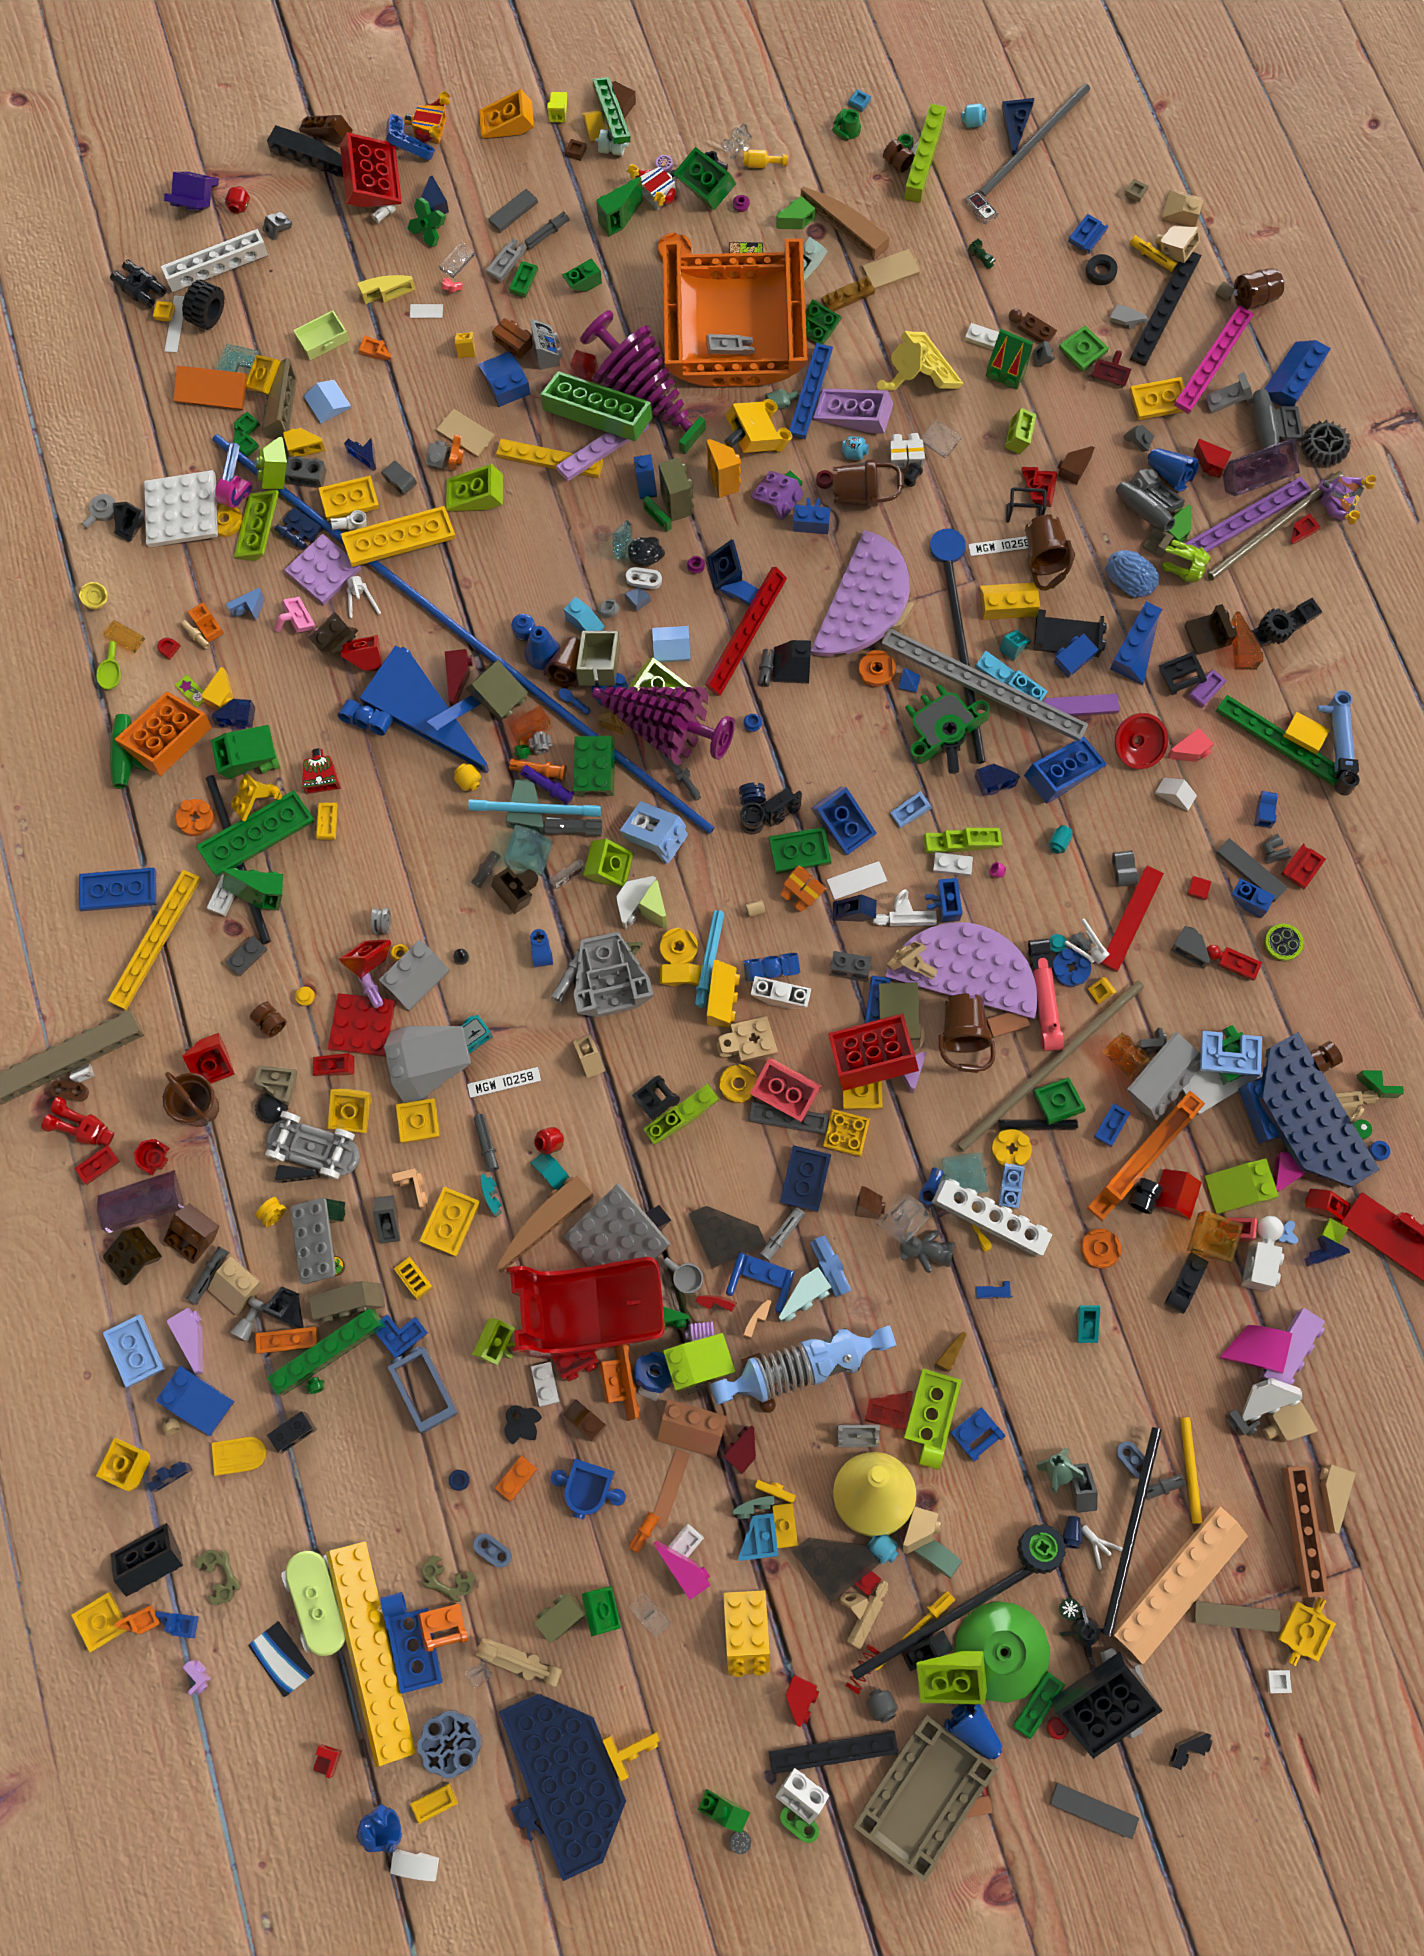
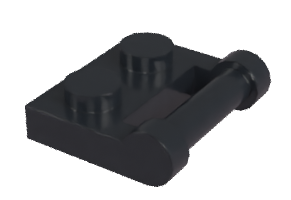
M1194 651L1159 665V670L1171 695H1175L1177 691L1199 682L1201 684L1207 682L1206 675ZM1194 672L1197 673V676L1192 677L1175 685L1173 683L1174 680H1177L1181 677H1184Z
M660 1075L655 1076L632 1095L652 1121L669 1107L676 1106L680 1102L679 1096L668 1088L665 1080ZM659 1088L666 1098L661 1101L653 1091L654 1089Z

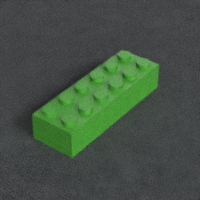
M560 371L555 374L541 393L543 410L635 442L652 419L651 402Z

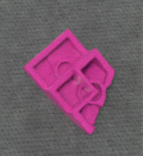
M1248 1325L1222 1353L1220 1358L1237 1364L1242 1363L1282 1374L1293 1333L1264 1326Z

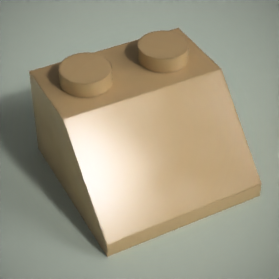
M230 1256L216 1271L208 1290L237 1316L248 1304L250 1297L254 1298L264 1287V1284L241 1263Z

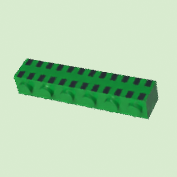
M369 1308L268 1376L267 1379L276 1395H286L376 1334L385 1325L376 1310Z

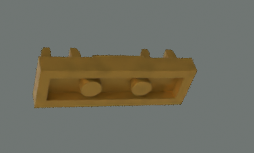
M866 276L861 280L822 296L821 301L825 307L835 312L875 294V289L869 277Z

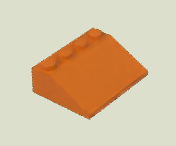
M166 691L117 736L115 741L147 769L161 777L212 727L204 712Z

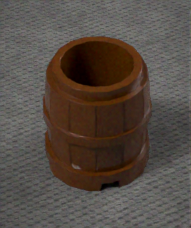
M1268 268L1237 276L1234 288L1235 290L1237 289L1238 295L1235 296L1238 306L1240 305L1249 310L1255 308V306H1263L1278 300L1284 292V280L1280 271Z

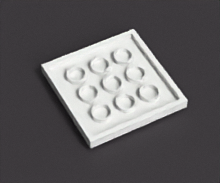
M213 470L144 481L146 545L148 547L218 537L217 501L215 496L216 475Z

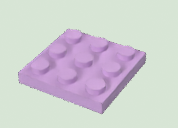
M322 534L285 569V572L320 603L325 605L347 584V580L355 576L362 568L360 565L352 567L348 555Z

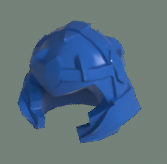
M382 1804L361 1819L357 1830V1840L367 1852H395L402 1837L398 1815L393 1809L387 1808Z

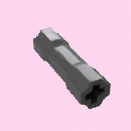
M546 817L545 835L577 834L601 837L602 820H568Z

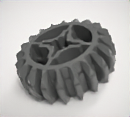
M1319 420L1316 424L1313 423L1303 435V442L1301 444V447L1304 448L1303 454H1307L1306 459L1311 458L1312 463L1318 462V467L1321 464H1324L1325 467L1330 464L1333 467L1336 463L1340 464L1347 457L1351 449L1350 434L1345 433L1346 428H1340L1341 424L1335 425L1334 421L1328 423L1327 420L1322 423Z

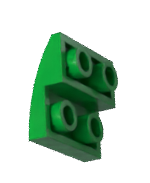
M812 299L805 310L806 337L816 343L824 344L842 317Z

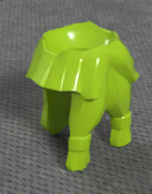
M1173 539L1171 545L1183 550L1174 549L1168 545L1165 551L1191 560V569L1181 568L1170 562H1163L1162 569L1173 572L1185 582H1198L1205 573L1206 564L1210 562L1209 554L1202 547L1198 549L1193 545H1185V543Z

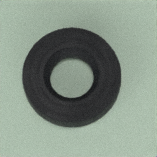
M1095 255L1087 263V278L1096 285H1107L1116 277L1117 263L1109 255ZM1098 265H1104L1108 268V272L1106 274H1099L1095 268Z

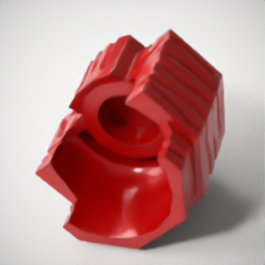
M156 1139L142 1141L134 1152L135 1163L138 1168L153 1176L158 1168L162 1170L166 1166L165 1164H167L169 1159L165 1155L170 1148Z

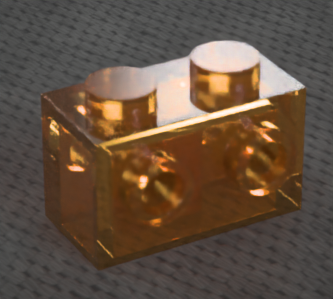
M1123 1032L1114 1038L1102 1051L1130 1079L1151 1060L1147 1053L1138 1048L1133 1043V1040Z

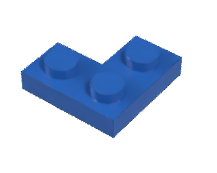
M388 1314L381 1319L385 1327L376 1333L395 1359L403 1355L428 1334L416 1317L399 1329Z

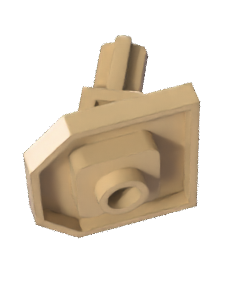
M914 941L907 947L902 946L896 951V955L886 964L893 971L905 966L930 979H933L937 973V969L923 962L924 960L919 954L927 948L924 944Z

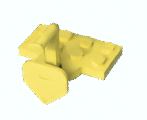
M905 331L901 335L905 342L900 343L891 356L892 363L899 373L891 382L880 380L877 383L878 390L895 391L905 379L912 380L921 371L924 374L930 375L938 388L960 389L964 384L925 332Z

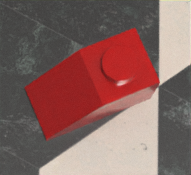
M1198 439L1194 448V453L1199 460L1203 472L1220 478L1232 452L1202 439Z
M1310 1188L1306 1197L1305 1207L1315 1214L1341 1222L1349 1211L1350 1203L1331 1190Z

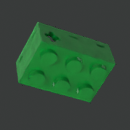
M612 736L574 737V793L577 797H583L588 791L605 792L607 796H614L615 741Z

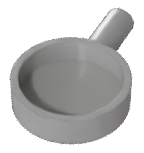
M107 494L95 496L89 505L91 515L82 525L85 528H89L96 520L109 521L114 518L113 503H116L114 498Z
M668 1257L663 1261L662 1264L674 1272L673 1281L678 1291L684 1294H693L702 1287L703 1273L698 1266L691 1263L678 1266Z

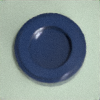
M455 1470L450 1474L449 1485L452 1489L462 1491L469 1486L470 1477L466 1471Z

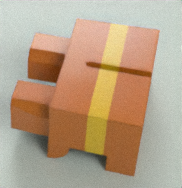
M797 866L784 883L785 887L780 895L789 900L793 894H796L799 899L794 906L802 912L808 906H812L827 888L818 880L812 878L813 876L804 868Z

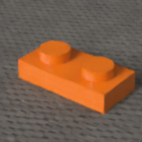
M521 1456L495 1489L511 1502L538 1469L525 1457Z

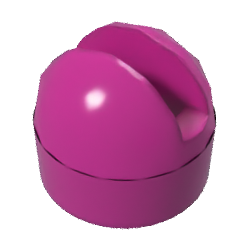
M995 862L990 868V875L995 878H1002L1006 874V867L999 862Z

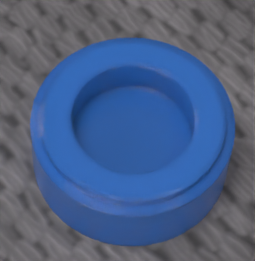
M1376 1141L1370 1145L1369 1152L1375 1161H1383L1389 1157L1390 1147L1384 1141Z

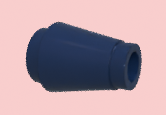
M1068 1516L1063 1533V1541L1067 1548L1079 1549L1080 1544L1083 1543L1080 1517Z

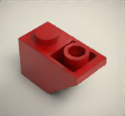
M793 1674L785 1695L796 1725L801 1728L802 1723L807 1724L811 1714L808 1711L811 1702L815 1704L819 1691L816 1690V1684Z

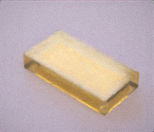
M113 620L104 632L105 637L133 653L138 650L145 640L144 636L116 620Z

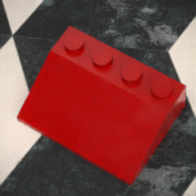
M347 132L340 144L346 204L358 207L401 204L402 197L395 145L387 141Z
M903 1013L828 1033L843 1091L919 1071Z

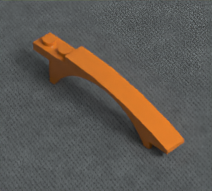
M1189 1091L1086 1209L1102 1222L1205 1103L1193 1092Z

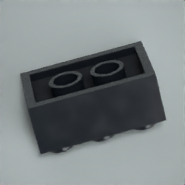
M167 1523L110 1554L113 1581L126 1597L183 1566L181 1551Z

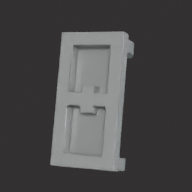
M838 1425V1447H879L880 1425Z

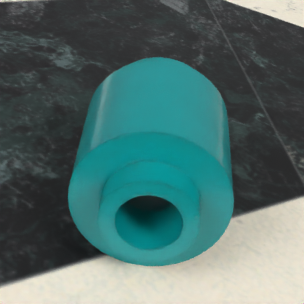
M1060 825L1055 829L1048 842V846L1053 853L1060 854L1066 851L1073 837L1072 829L1065 825Z

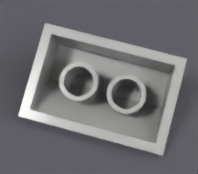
M419 940L379 981L392 996L410 1011L450 970L428 946Z

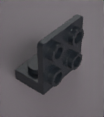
M787 787L761 805L765 811V820L770 827L774 824L779 825L785 820L786 816L789 814L793 815L800 810L801 791L799 790L793 794L789 787Z

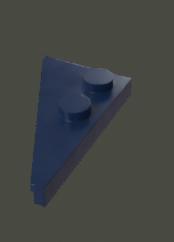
M1034 98L1002 101V111L1011 155H1015L1034 105Z

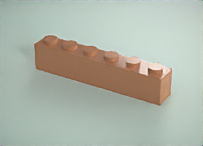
M1309 1466L1281 1468L1301 1597L1329 1596Z

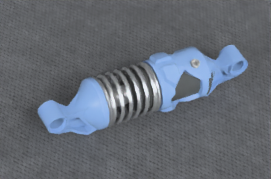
M886 1326L873 1331L874 1335L870 1338L859 1337L848 1329L842 1328L836 1331V1335L822 1340H805L798 1343L797 1348L791 1345L790 1352L788 1349L783 1348V1357L781 1352L776 1350L778 1365L774 1355L769 1352L768 1357L771 1367L766 1356L763 1354L761 1361L757 1357L750 1358L746 1363L742 1376L735 1382L723 1379L710 1384L715 1404L728 1402L733 1399L735 1394L751 1395L763 1403L770 1400V1398L773 1399L775 1394L781 1397L782 1392L788 1394L789 1390L793 1392L796 1391V1388L802 1390L804 1385L807 1387L825 1382L827 1377L841 1372H857L860 1370L865 1354L868 1351H883L897 1346L891 1327ZM783 1380L785 1381L786 1389L781 1382ZM774 1383H778V1391Z

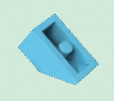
M577 597L564 608L565 619L581 632L602 631L604 629V625L591 608Z

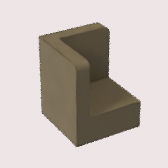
M1155 526L1143 548L1161 558L1166 552V547L1170 546L1174 536Z

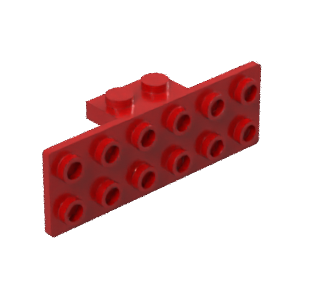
M1360 1193L1343 1221H1341V1224L1424 1282V1224L1421 1225L1415 1221V1217L1409 1213L1401 1212L1395 1215L1365 1193Z

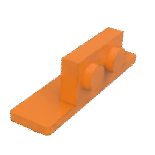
M629 1345L615 1347L617 1360L600 1362L599 1369L605 1404L624 1401L627 1421H632L639 1418L640 1407L636 1402V1385L632 1379L633 1368L628 1356Z

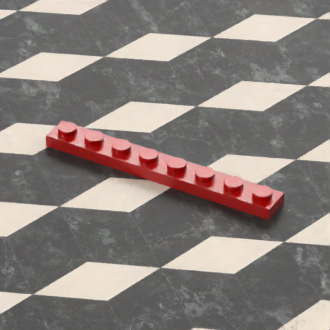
M771 567L705 683V686L716 696H721L787 580V577L777 567Z

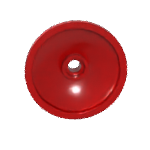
M1136 713L1127 717L1120 724L1115 735L1116 753L1119 759L1131 768L1147 769L1154 766L1162 759L1168 747V733L1165 725L1159 718L1148 713ZM1137 737L1138 742L1135 744L1134 739Z

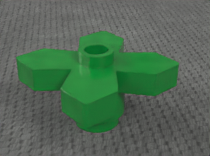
M417 198L414 209L418 218L410 219L407 228L413 234L422 232L425 243L431 247L437 246L439 235L436 229L444 225L446 215L439 210L431 212L429 202L423 198Z

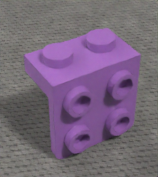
M770 471L752 492L751 497L754 500L772 506L777 518L784 520L804 494L797 479Z

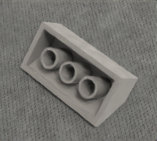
M1175 1032L1127 1089L1138 1111L1155 1120L1164 1114L1170 1103L1178 1097L1180 1091L1189 1084L1191 1078L1200 1070L1199 1051L1179 1033Z

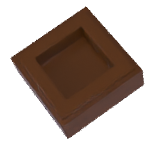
M571 139L565 150V156L581 161L587 149V144Z

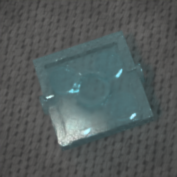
M982 1152L942 1159L945 1173L943 1174V1180L953 1179L960 1183V1187L964 1189L970 1188L977 1193L989 1191Z

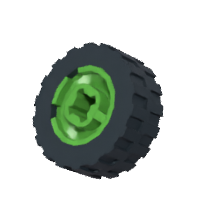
M1037 1524L1028 1528L1021 1535L1017 1546L1018 1557L1021 1559L1023 1566L1025 1565L1029 1571L1031 1570L1036 1574H1046L1055 1570L1063 1562V1558L1066 1555V1545L1064 1544L1063 1537L1053 1527Z

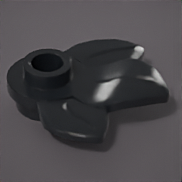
M519 1405L511 1406L506 1412L508 1423L504 1429L508 1441L511 1444H515L520 1436L527 1440H536L537 1428L534 1423L542 1419L541 1414L534 1408L524 1409ZM515 1412L520 1414L517 1420L513 1419V1413Z

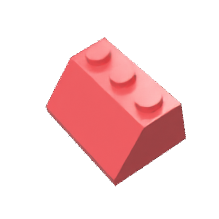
M770 1058L767 1060L750 1094L802 1122L819 1094L822 1085Z

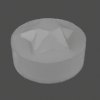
M607 599L601 604L600 611L605 617L610 618L618 613L619 605L614 599Z

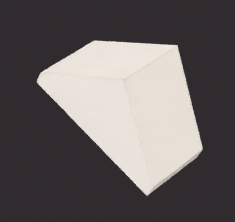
M1163 778L1155 792L1159 797L1187 812L1197 796L1185 779Z

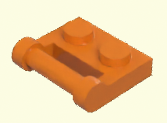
M460 1603L418 1614L426 1652H431L434 1648L468 1641ZM456 1627L457 1633L431 1639L430 1633Z

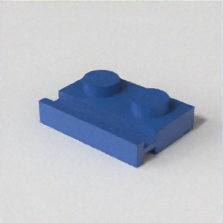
M1087 214L1069 237L1068 242L1081 250H1086L1090 254L1107 231L1108 225H1103L1100 220Z

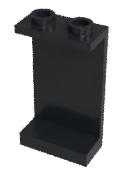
M1038 609L1035 622L1034 651L1057 653L1062 647L1066 649L1070 645L1069 642L1075 636L1080 637L1083 634L1099 649L1094 657H1099L1101 651L1105 650L1106 640H1103V634H1106L1107 623H1104V616H1100L1098 622L1045 617L1046 610Z

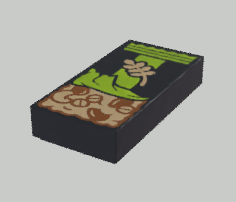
M729 242V253H763V242Z

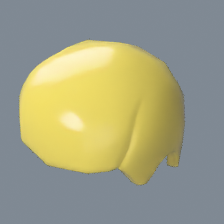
M89 582L81 587L79 599L83 606L88 609L97 610L106 604L108 592L98 582Z

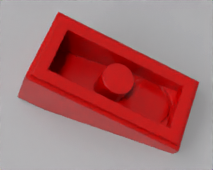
M349 1053L313 1057V1076L354 1074L355 1057Z

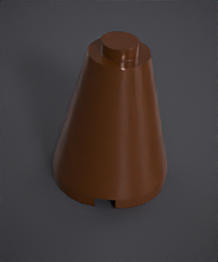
M568 637L545 666L544 675L546 677L547 674L549 682L553 685L566 689L569 686L574 688L578 685L576 668L581 642L579 638Z

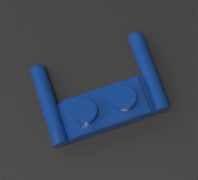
M739 1252L726 1294L733 1296L741 1274L759 1282L781 1288L775 1311L781 1313L795 1272Z

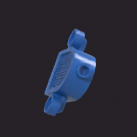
M575 1459L569 1477L563 1470H555L551 1475L553 1485L557 1487L566 1485L565 1500L574 1511L573 1517L584 1520L586 1515L598 1512L604 1506L607 1498L615 1506L624 1504L626 1500V1494L623 1490H610L615 1471Z

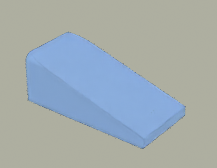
M920 791L890 812L899 827L902 828L927 813L932 807Z

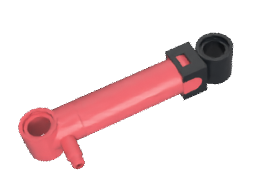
M1048 938L1028 940V953L1031 959L1030 968L1037 988L1042 1050H1063L1064 1038L1060 1030L1052 975L1053 961L1050 942Z

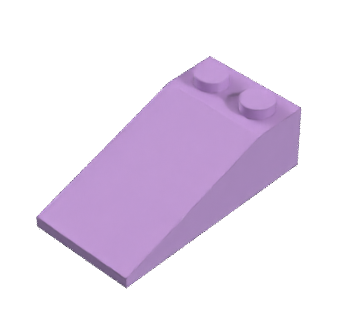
M823 388L814 420L867 433H885L894 403L889 392L884 390Z

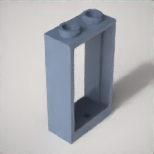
M418 1346L409 1351L410 1355L404 1358L400 1356L392 1360V1365L388 1366V1369L420 1433H425L458 1415L459 1412L428 1350L425 1347L421 1348ZM423 1356L448 1405L447 1409L423 1422L397 1372V1369Z

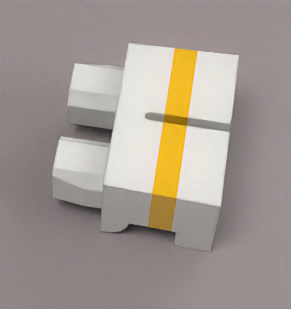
M918 433L909 434L908 440L903 441L902 435L893 434L889 449L890 463L900 469H906V465L908 467L910 463H916L924 468L923 440H920Z

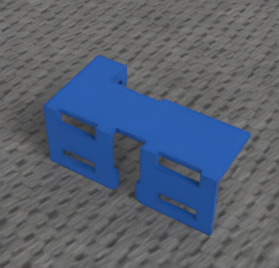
M1003 1281V1286L1001 1287L976 1286L977 1299L1013 1297L1010 1292V1281Z

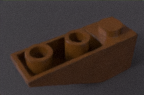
M342 115L307 116L302 120V124L298 129L300 132L333 144L341 143L346 133H352L353 131Z

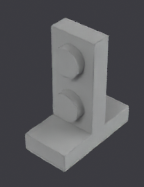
M1245 372L1238 374V382L1205 396L1211 413H1215L1243 400H1246L1247 405L1253 403L1252 391Z

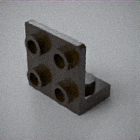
M333 613L307 637L321 653L337 655L343 649L342 646L346 642L349 643L355 639V634L358 630L348 627L337 613Z

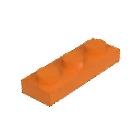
M318 1327L256 1333L257 1354L310 1349L318 1343Z

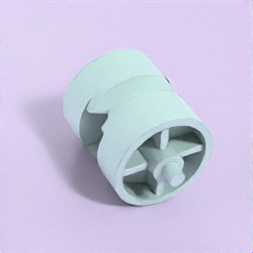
M601 129L599 139H595V142H598L599 153L609 154V152H612L613 155L623 156L625 146L629 147V143L614 144L609 130Z

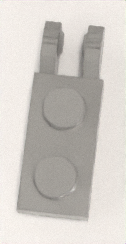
M513 238L488 267L487 275L502 282L520 257L523 256L527 246L522 243L514 251L518 240Z
M708 334L706 336L708 354L752 355L755 353L753 346H745L753 343L752 337Z

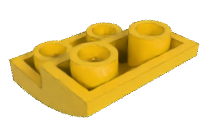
M1296 712L1283 737L1317 754L1330 729Z

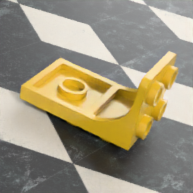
M765 1590L724 1593L728 1674L734 1677H742L746 1674L762 1676L769 1673L770 1651Z

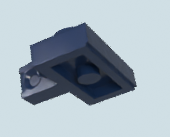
M181 1461L173 1464L169 1470L164 1466L156 1471L157 1475L152 1477V1482L147 1485L151 1492H157L192 1471V1467L189 1463H182Z

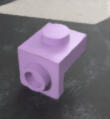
M192 1660L183 1666L184 1670L196 1682L187 1692L190 1696L196 1693L200 1695L208 1687L206 1683L211 1679L205 1673V1666L200 1661Z

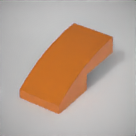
M204 603L188 611L208 642L224 634Z

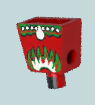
M313 749L312 758L304 760L302 788L306 794L341 789L334 763L330 756L323 755V749Z

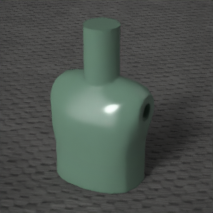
M778 389L765 394V399L773 400L777 404L778 409L788 408L791 404L790 400L799 398L798 391L787 394L784 389Z

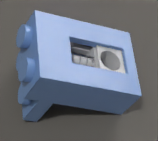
M642 801L638 803L620 829V832L627 841L654 851L661 861L667 864L675 856L677 850L688 836L685 830L687 826L678 815Z

